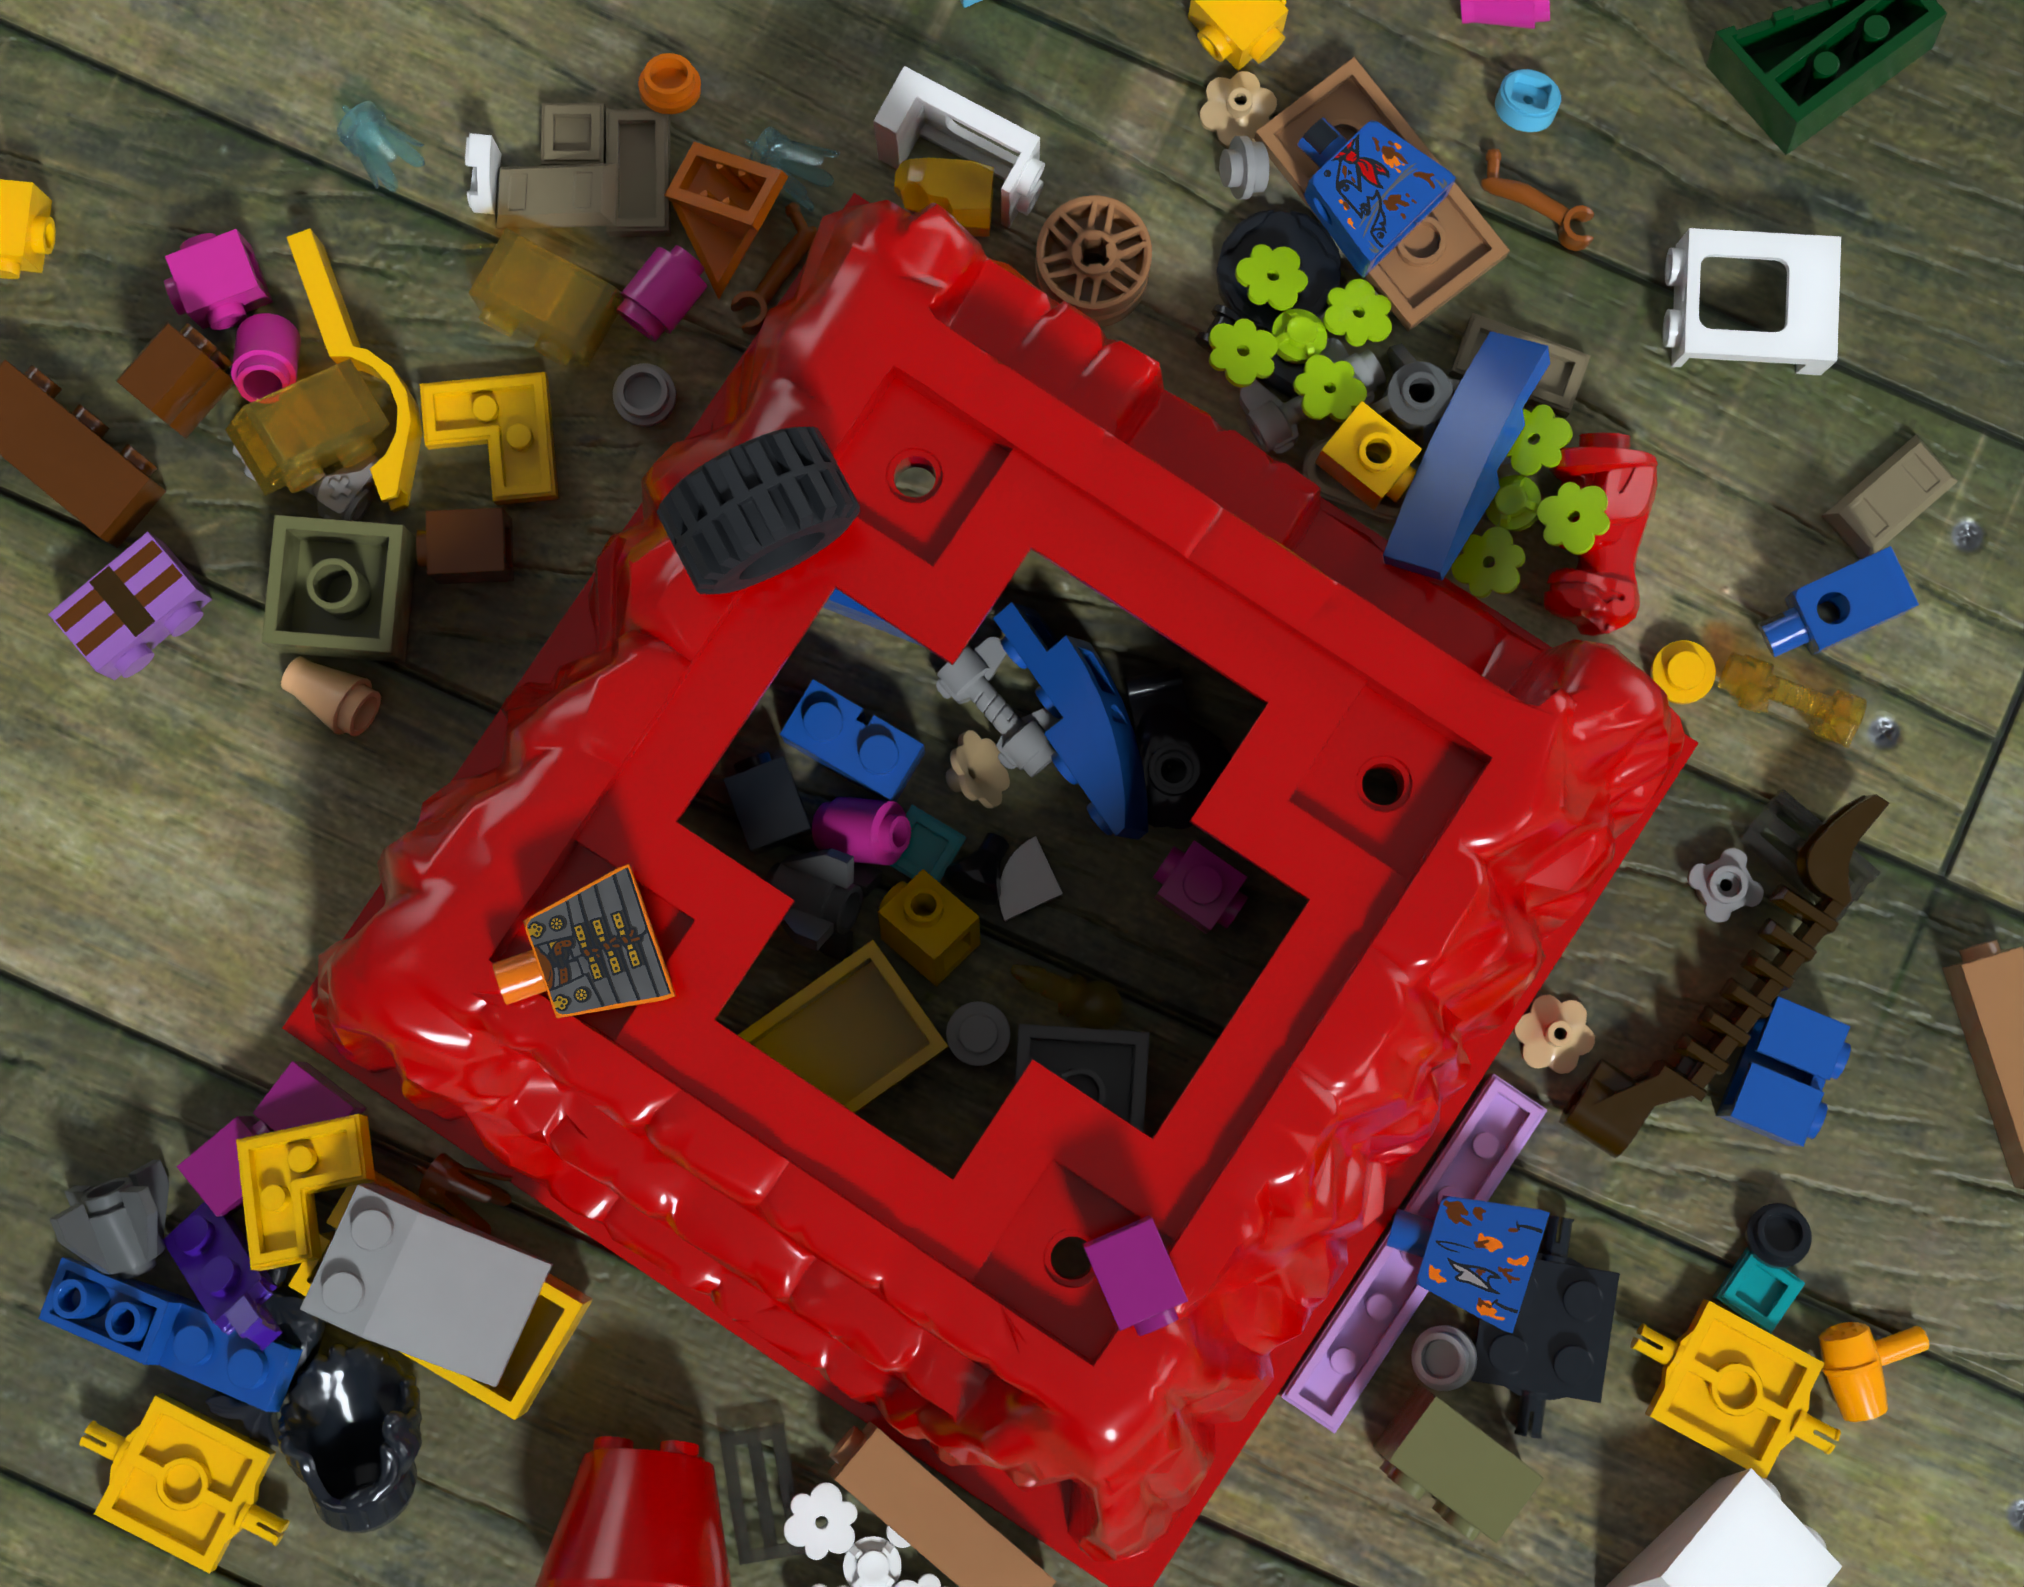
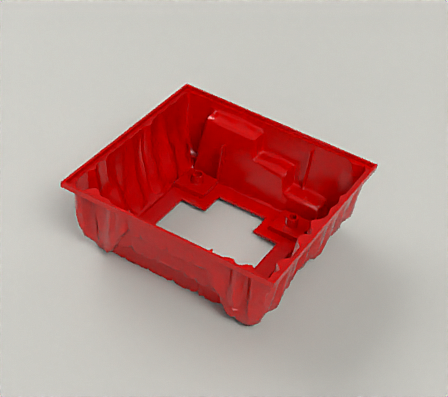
M853 193L842 210L823 216L812 241L805 265L777 306L767 311L760 331L686 439L673 443L641 479L642 503L623 531L610 536L595 560V572L512 693L505 699L501 709L451 782L422 802L420 817L415 830L406 833L383 849L377 862L381 884L345 937L318 956V976L282 1029L495 1173L513 1177L509 1182L865 1423L868 1424L869 1421L873 1423L896 1444L1108 1587H1153L1699 743L1684 734L1681 719L1669 706L1667 694L1643 670L1625 657L1614 645L1573 639L1552 648L1444 577L1441 581L1385 564L1383 554L1388 543L1387 539L1320 496L1321 487L1284 462L1273 460L1237 431L1224 430L1209 413L1164 390L1160 363L1123 341L1107 339L1095 320L1066 301L1058 303L1047 297L1046 293L1034 286L1011 265L986 256L981 244L940 205L932 202L912 215L889 200L870 203L856 193ZM805 426L818 428L860 506L858 516L846 531L831 544L810 558L772 578L730 593H698L657 516L660 503L673 487L692 471L739 444L780 429ZM913 467L928 470L935 478L933 488L921 497L904 495L896 487V482L905 470ZM1032 549L1267 704L1190 822L1308 899V902L1153 1138L1147 1136L1032 1059L954 1179H952L715 1020L795 900L679 824L678 821L835 589H838L951 665H954ZM1372 769L1384 770L1394 778L1397 784V796L1392 804L1378 805L1366 797L1362 788V780L1367 771ZM629 864L637 881L676 996L657 1002L556 1018L547 991L506 1005L492 964L532 950L523 920L615 869ZM1150 1215L1188 1299V1302L1174 1307L1179 1319L1142 1336H1138L1134 1325L1120 1331L1091 1264L1084 1273L1073 1277L1062 1275L1053 1267L1051 1263L1052 1250L1060 1240L1066 1237H1078L1089 1242Z

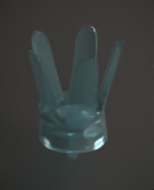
M372 101L362 102L351 110L346 105L342 106V110L346 115L338 124L336 135L354 156L359 157L376 189L379 188L377 177L389 191L396 192L398 189V181L386 163L395 161L397 155L414 167L425 165L423 157L407 142L418 147H423L424 144L387 122L385 114L379 111Z
M772 126L766 128L756 142L750 139H745L744 141L746 145L753 148L749 160L785 172L789 177L783 189L811 212H813L814 204L807 197L806 188L792 175L822 187H830L834 184L832 175L818 166L823 164V156L838 157L840 154L838 151L793 141Z

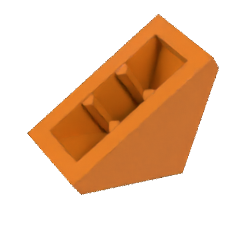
M693 142L664 196L671 201L719 300L789 176L780 169Z

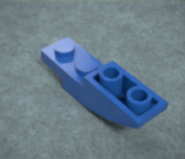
M1011 602L993 619L1005 635L1000 642L1007 655L1020 668L1026 669L1028 667L1040 684L1035 689L1040 702L1054 717L1058 719L1063 717L1044 733L1056 751L1051 755L1054 765L1066 780L1074 785L1078 783L1091 801L1087 805V811L1104 833L1110 836L1114 834L1118 837L1139 840L1148 833V799L1144 769L1135 732L1123 700L1108 670L1091 643L1067 635L1058 641L1037 610Z
M66 1257L61 1258L38 1318L139 1363L159 1365L266 1412H280L303 1349L277 1338L262 1351L250 1339L246 1337L244 1339L241 1338L236 1330L230 1335L222 1332L217 1325L212 1323L200 1302L133 1278L122 1280L119 1278L118 1273L103 1274L90 1264Z

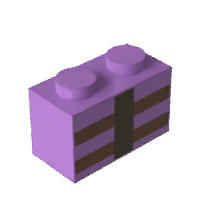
M146 532L48 615L96 672L116 680L121 675L124 678L133 676L147 666L154 657L152 649L170 634L173 637H177L194 627L203 616L201 608L209 603L212 598L163 541Z

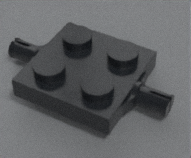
M1549 1215L1545 1227L1542 1253H1537L1513 1334L1503 1331L1481 1318L1478 1319L1475 1339L1477 1366L1470 1379L1471 1381L1504 1386L1517 1395H1521L1514 1434L1527 1437L1530 1412L1533 1411L1529 1436L1542 1439L1541 1433L1546 1400L1551 1401L1568 1397L1601 1403L1620 1275L1618 1272L1585 1267L1572 1258H1568L1574 1219L1561 1217L1559 1237L1556 1242L1559 1217Z

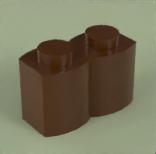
M167 322L116 379V382L185 439L234 385L232 378L225 373L232 365V362L189 323H186L178 332Z

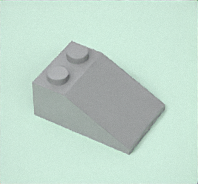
M375 1182L358 1184L300 1310L364 1339L496 1387L553 1263Z

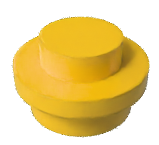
M1680 640L1669 643L1655 655L1651 664L1650 674L1651 678L1667 694L1668 701L1676 704H1690L1703 698L1710 691L1715 681L1716 669L1710 653L1704 647L1692 641Z

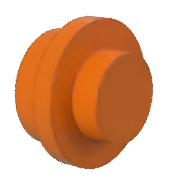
M664 53L649 60L641 72L638 81L639 94L644 104L651 110L662 114H678L690 109L698 101L701 94V79L698 71L685 57L674 53Z

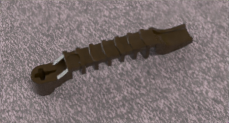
M1877 794L1861 795L1830 815L1803 841L1796 853V875L1801 884L1819 897L1820 901L1814 905L1782 883L1776 887L1769 901L1802 923L1792 933L1771 918L1765 920L1757 934L1780 951L1772 961L1754 949L1748 952L1740 965L1758 977V979L1750 989L1732 977L1726 981L1719 994L1736 1005L1728 1017L1710 1005L1704 1007L1696 1021L1714 1033L1706 1045L1687 1032L1682 1033L1673 1047L1675 1051L1683 1055L1675 1067L1663 1059L1657 1060L1652 1064L1649 1071L1634 1078H1631L1604 1059H1600L1570 1097L1560 1116L1559 1122L1611 1157L1617 1158L1632 1142L1655 1106L1686 1097L1702 1102L1707 1094L1704 1088L1715 1074H1724L1729 1066L1728 1057L1735 1048L1743 1047L1751 1038L1750 1029L1757 1020L1768 1017L1773 1009L1772 1001L1779 992L1790 989L1795 981L1793 975L1803 963L1813 959L1817 953L1815 947L1825 935L1833 933L1839 925V922L1836 920L1837 917L1853 899L1849 884V864L1853 850L1861 837L1890 803Z

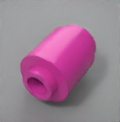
M675 245L671 252L662 247H657L621 292L624 300L616 311L634 329L651 341L656 342L663 332L671 334L706 290L707 285L700 277L705 268L695 257L680 246Z
M270 313L256 314L245 319L237 330L231 376L241 396L251 403L264 406L276 404L282 401L296 384L301 338L297 328L286 318Z
M842 796L835 798L832 802H825L819 806L812 822V837L815 846L819 850L833 848L854 856V862L892 865L901 857L909 845L911 826L903 808L897 802Z

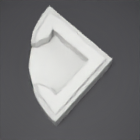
M470 133L466 141L465 165L473 167L471 188L467 192V199L473 213L495 215L502 154L492 135Z
M1037 837L1029 839L1013 853L1001 876L999 902L1004 921H1008L1063 895Z

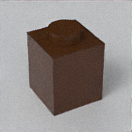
M503 508L426 511V529H418L416 533V554L419 567H427V574L438 584L514 581L512 518Z

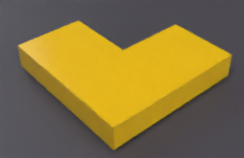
M546 372L420 384L424 443L429 450L488 444L492 498L496 505L559 499L549 380Z
M354 1114L236 1139L251 1270L264 1271L322 1259L314 1193L376 1181L368 1116Z

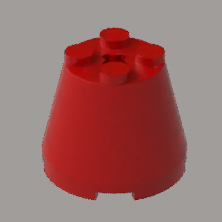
M612 1436L595 1438L593 1451L584 1454L535 1587H732L715 1469L713 1464L699 1456L700 1446L686 1441L668 1440L660 1442L658 1451L633 1449L634 1442L626 1438Z

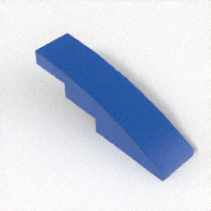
M1493 331L1489 332L1461 379L1421 460L1383 554L1385 564L1441 581L1444 579L1500 488L1497 470L1525 427L1523 407L1550 365L1548 345Z

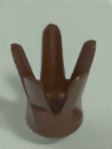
M447 1153L440 1154L428 1169L421 1165L416 1166V1170L424 1174L419 1188V1197L421 1199L439 1205L458 1221L489 1235L491 1234L490 1225L460 1199L458 1195L480 1203L491 1202L500 1206H506L512 1202V1197L509 1193L471 1174L503 1181H511L513 1177L465 1167Z

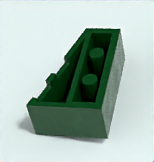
M1824 0L1794 11L1792 6L1772 12L1770 19L1738 30H1736L1735 26L1716 31L1706 66L1780 150L1787 155L1931 50L1936 42L1947 12L1936 0Z

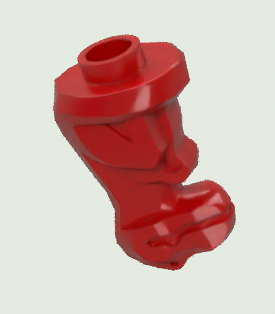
M1580 434L1579 447L1561 448L1562 458L1560 463L1553 468H1549V471L1562 481L1561 486L1567 482L1576 483L1581 489L1587 486H1598L1604 490L1608 497V506L1604 511L1610 519L1608 531L1602 535H1595V542L1592 548L1586 553L1578 554L1576 569L1562 568L1550 574L1546 583H1551L1550 590L1544 592L1545 609L1556 617L1572 622L1576 625L1581 635L1598 636L1609 634L1635 619L1640 607V595L1635 575L1636 559L1656 495L1658 463L1656 457L1651 453L1630 449L1631 436L1626 434ZM1580 516L1574 517L1572 522L1578 521ZM1563 544L1559 546L1560 549L1567 550Z

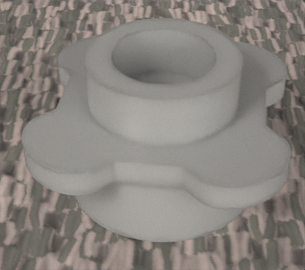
M1726 849L1722 852L1720 859L1708 865L1696 864L1688 873L1689 885L1696 890L1698 899L1705 906V916L1713 922H1725L1729 919L1732 911L1744 905L1748 907L1757 906L1763 898V887L1760 883L1752 880L1746 868L1747 856L1739 849ZM1723 879L1730 881L1731 889L1729 891H1723L1720 888V882Z

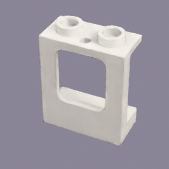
M906 66L903 67L874 119L878 158L897 169L902 161L907 160L919 136L964 160H972L994 167V176L1005 181L1001 188L1002 225L1010 228L1018 212L1027 216L1037 202L1044 186V181L1040 180L1045 167V163L1039 160L1040 137ZM952 119L1020 154L1019 157L961 127Z
M1689 228L1676 244V248H1669L1665 264V283L1667 286H1674L1673 309H1667L1663 323L1664 347L1672 348L1671 367H1682L1689 358L1796 364V374L1822 375L1837 362L1841 237ZM1707 257L1775 260L1784 264L1787 271L1784 329L1780 332L1710 329L1703 326L1699 320L1702 260Z

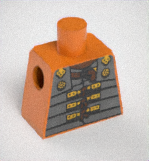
M629 864L615 869L523 920L532 950L492 964L506 1005L547 991L556 1018L657 1002L676 996L637 881Z

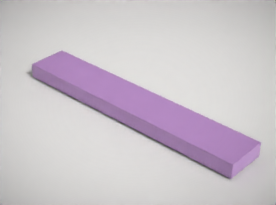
M1490 1074L1401 1210L1435 1220L1443 1195L1487 1202L1547 1112V1109L1497 1075ZM1392 1224L1279 1394L1284 1400L1334 1434L1428 1293V1290L1415 1284L1423 1258L1387 1246Z

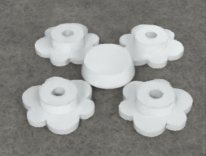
M823 1482L816 1485L810 1495L799 1493L792 1498L790 1507L793 1515L786 1520L783 1528L786 1540L793 1546H804L807 1556L813 1560L824 1558L828 1550L836 1554L847 1552L844 1558L843 1571L850 1587H941L940 1580L931 1573L923 1574L917 1583L909 1579L897 1582L901 1573V1558L896 1547L906 1548L911 1545L888 1525L886 1528L888 1540L870 1536L854 1543L855 1533L850 1524L857 1518V1509L853 1503L842 1501L841 1491L836 1485ZM819 1516L827 1518L824 1526L819 1527L815 1524ZM818 1583V1584L813 1585L812 1587H827V1586L824 1585V1584Z

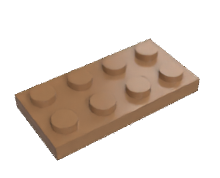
M1355 57L1259 128L1254 136L1256 142L1261 141L1265 144L1270 160L1309 208L1310 206L1306 202L1304 193L1308 181L1320 168L1297 144L1302 136L1323 117L1347 141L1370 120L1378 121L1440 164ZM1454 182L1448 196L1365 276V279L1373 286L1378 295H1383L1389 299L1391 311L1409 332L1506 258L1510 250Z

